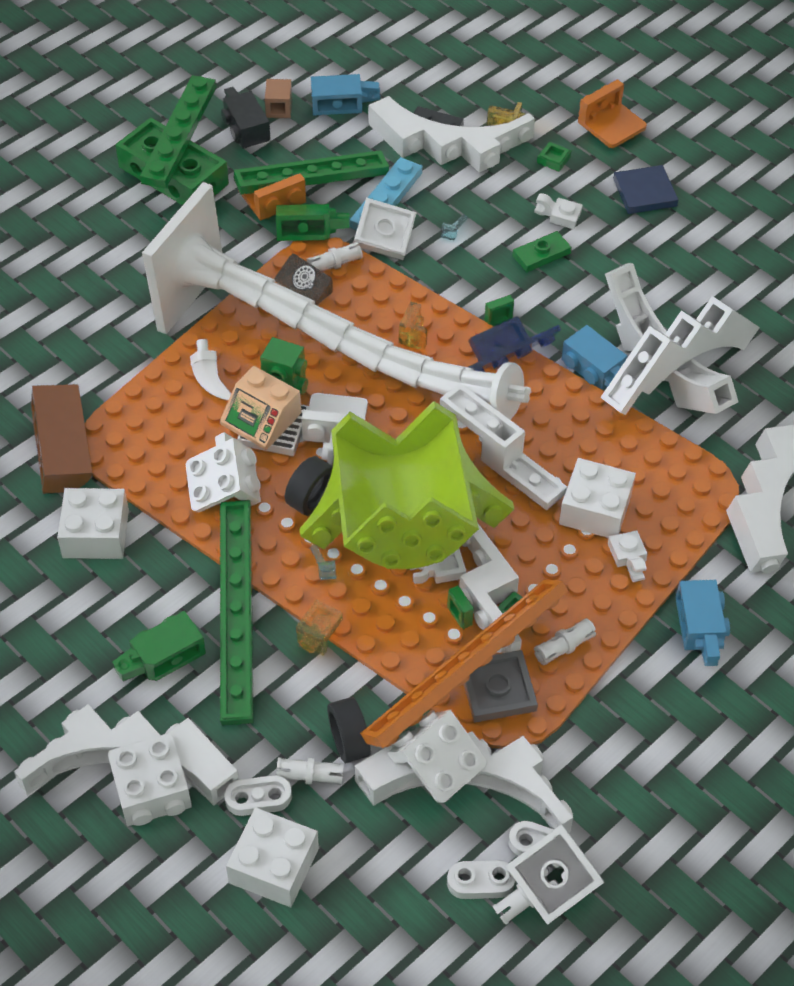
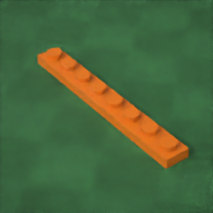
M546 579L541 581L360 734L366 744L380 748L394 744L405 729L419 723L425 712L431 707L441 704L447 698L446 695L455 687L466 683L470 678L469 675L478 667L488 664L498 650L512 644L518 633L523 629L533 626L538 620L537 617L544 611L555 607L559 603V599L568 592L563 581Z

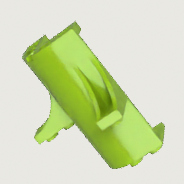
M435 401L396 439L350 411L331 430L334 451L331 476L317 507L300 527V536L325 549L342 532L344 547L363 558L387 569H415L440 563L453 554L479 530L477 518L495 528L514 510L513 501L500 493L486 480L469 458L461 441L456 415Z

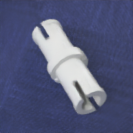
M354 242L337 249L335 247L330 248L324 254L307 258V265L312 266L315 272L319 273L331 268H341L342 264L361 259L363 254L359 243Z
M585 618L571 628L557 631L554 637L534 647L537 660L542 665H546L564 653H572L579 644L596 636L594 624Z
M278 757L277 768H288L290 770L277 769L276 776H281L285 779L306 780L305 784H312V781L342 785L343 774H332L330 772L343 773L344 763L314 762V758H308V761Z

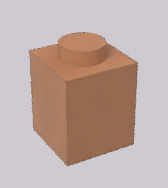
M267 79L265 90L266 117L291 118V79Z

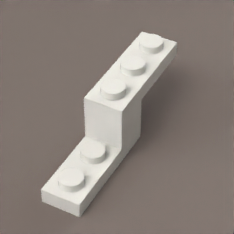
M461 383L440 398L441 406L454 413L457 420L482 438V462L545 510H548L565 495L567 486L523 453L525 431Z
M478 524L479 530L462 545L464 547L467 546L472 552L473 559L478 567L460 576L459 587L474 608L473 613L476 623L484 630L502 615V612L496 605L503 602L513 591L517 593L519 577ZM517 634L512 644L501 648L497 652L519 651L522 639Z

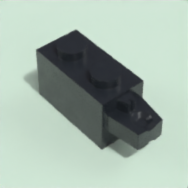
M234 87L224 89L226 95L223 98L224 109L221 110L222 118L225 124H229L233 139L238 140L242 149L271 141L269 120L252 91L238 94Z

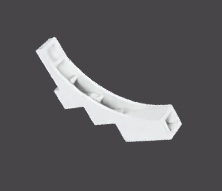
M390 96L368 105L369 125L402 158L421 149L430 154L440 165L462 156L479 173L494 167L499 163L501 153L523 142H527L533 138L535 118L529 113L505 124L464 127L442 124L420 117L400 106Z
M627 263L606 273L605 276L620 319V323L616 325L624 351H633L649 326L666 334L667 331L656 317L641 289L634 264ZM693 358L663 380L669 381L676 406L679 408L717 414L739 402L730 375L710 370Z
M87 704L82 709L70 713L66 720L62 722L64 736L55 738L39 754L24 760L14 772L19 786L28 795L57 774L87 765L110 763L108 758L110 750L157 737L160 734L139 711L130 717L121 719L115 728L111 730L92 707ZM189 718L180 724L172 725L165 734L173 736L186 782L197 789L214 806L224 798L228 785L239 780L238 771Z
M472 731L468 733L486 758L487 764L485 768L466 784L492 789L509 795L538 812L551 829H556L563 824L570 833L573 821L572 810L564 800L560 801L556 797L549 780L544 775H541L543 755L535 744H530L522 736L492 755L490 747L483 739L479 740ZM395 744L385 747L355 765V781L373 806L397 793L424 786L408 762L395 764L387 754L396 746Z

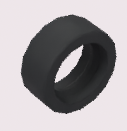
M317 456L309 457L303 461L289 479L285 490L286 503L300 513L310 516L326 490L333 466Z
M349 697L329 703L327 706L329 724L342 761L349 763L369 757L371 755V746L366 744L360 734L367 727L356 699Z

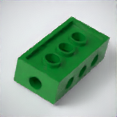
M150 117L116 143L119 168L140 180V175L165 125ZM190 140L167 188L151 187L181 205H184L203 182L213 186L215 196L229 185L227 161Z

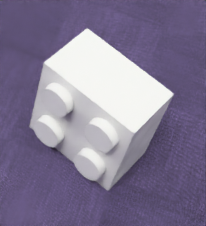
M578 458L562 501L559 524L607 538L618 535L630 502L636 473Z
M64 488L57 536L62 558L123 559L129 513L125 489Z
M255 807L226 865L229 884L292 907L319 849L318 831Z

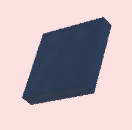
M663 165L614 172L613 180L628 214L678 206V197Z

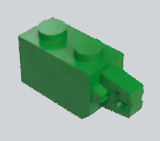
M329 204L276 206L277 241L326 240L330 238V234L336 233V229L350 228V214L338 213L336 209L329 208Z
M182 611L177 615L167 617L162 623L149 630L139 632L133 639L129 640L131 648L112 662L116 673L122 681L141 674H145L148 680L158 681L205 655L204 637L187 613Z

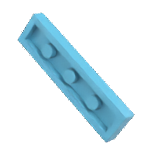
M400 157L368 198L397 206L421 176L423 166ZM365 201L351 217L350 228L357 230Z

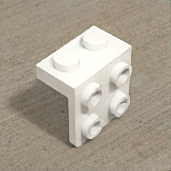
M324 393L312 394L308 410L303 409L301 418L303 440L329 443L331 430L350 411L365 420L368 407L367 399Z
M232 438L188 459L186 462L191 509L199 513L232 497H236L241 501L250 500L251 506L260 503L259 490L261 485L257 477L255 466L257 459L253 450Z
M431 710L423 715L419 726L412 732L408 730L402 733L394 743L396 746L387 753L395 764L408 762L438 803L446 802L485 768L487 764L486 758L451 710L441 712Z
M160 735L109 751L108 758L127 827L131 825H145L151 822L152 819L165 815L175 816L184 812L185 809L192 807L188 786L172 735Z

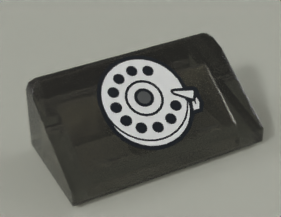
M294 253L289 256L275 277L277 283L314 300L315 305H318L333 292L332 278Z

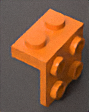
M618 79L608 85H604L601 89L586 95L580 100L578 123L609 148H615L645 131L647 126L645 121L622 104L624 84Z
M299 173L258 189L252 194H242L241 196L261 221L276 215L277 205H301L306 203L305 179Z

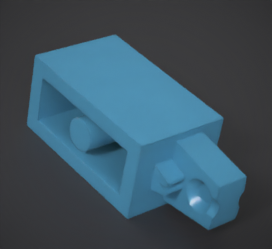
M360 74L311 76L313 115L362 113V103L380 100L379 82L361 81Z
M586 325L563 342L561 360L567 367L574 369L583 376L589 384L604 390L609 386L628 356Z
M716 579L679 581L675 599L684 650H701L704 665L717 666L720 659L719 649H724L725 636L730 634L729 619L724 618L722 611L725 607L724 593L718 590Z

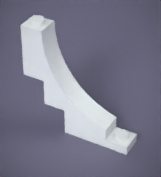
M712 296L697 319L681 311L666 334L649 326L600 398L620 413L626 415L642 391L650 394L665 378L690 359L720 347H736L744 350L760 327Z
M794 425L764 429L755 444L761 460L751 461L741 476L747 494L736 495L726 510L750 573L759 571L763 573L774 572L779 569L781 563L788 555L782 535L780 511L785 487L788 480L794 475Z

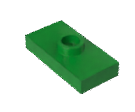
M555 231L513 249L512 256L527 273L571 254L572 247L558 231Z

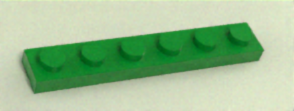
M191 76L140 175L141 184L167 188L217 88L216 79Z
M380 150L234 170L233 178L240 195L252 194L258 189L299 173L305 179V186L386 175L389 172V165Z

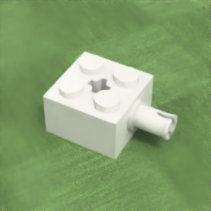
M561 824L506 865V868L518 883L516 885L517 889L497 904H494L493 908L499 914L508 906L511 907L509 911L500 917L505 924H508L510 920L529 906L535 907L548 925L602 885L604 880L563 824ZM550 864L555 868L560 865L563 867L564 872L561 874L563 881L561 883H558L556 880L551 882L547 880L546 876L549 874L547 867Z

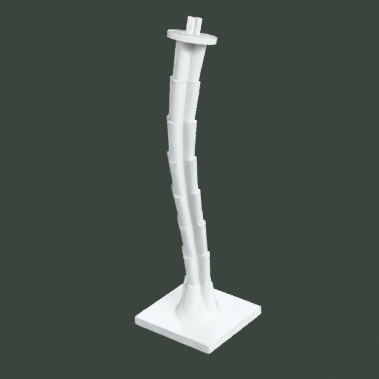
M203 182L142 252L157 331L167 335L205 287L217 290L222 289L254 308L259 306L293 329H300L332 351L336 352L338 350L373 372L380 371L414 388L419 386L445 395L461 383L508 419H512L517 413L521 402L528 403L530 400L531 388L524 387L523 371L516 363H504L496 373H490L434 361L432 357L393 346V342L355 327L353 322L315 305L314 300L275 283V279L238 265L236 260L222 253L213 186Z

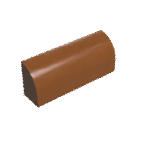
M79 385L32 386L31 411L43 494L63 493L64 488H80L90 480L92 468Z

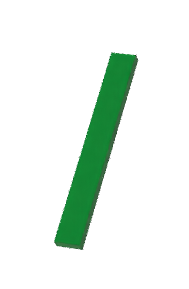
M250 500L220 503V722L222 726L254 723Z

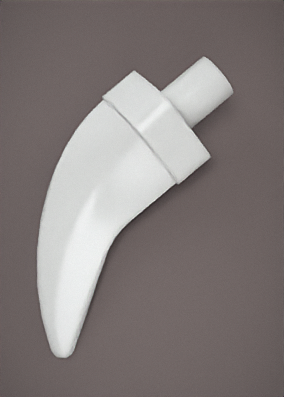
M197 340V352L190 356L196 380L210 394L224 400H229L231 392L218 377L217 352L208 349V340Z

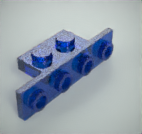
M516 316L468 340L479 361L469 366V368H473L474 371L485 372V369L493 366L494 370H496L502 364L509 362L508 359L515 355L518 359L528 355L533 351L532 347L538 344L543 348L556 340L554 336L561 331V328L557 325L529 338L519 317Z

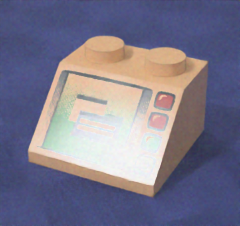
M253 366L235 384L220 419V424L267 450L301 414L300 391Z

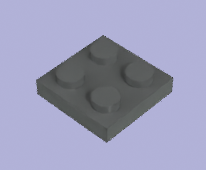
M522 650L493 655V659L488 664L478 667L469 675V680L464 683L474 723L537 711L538 703Z

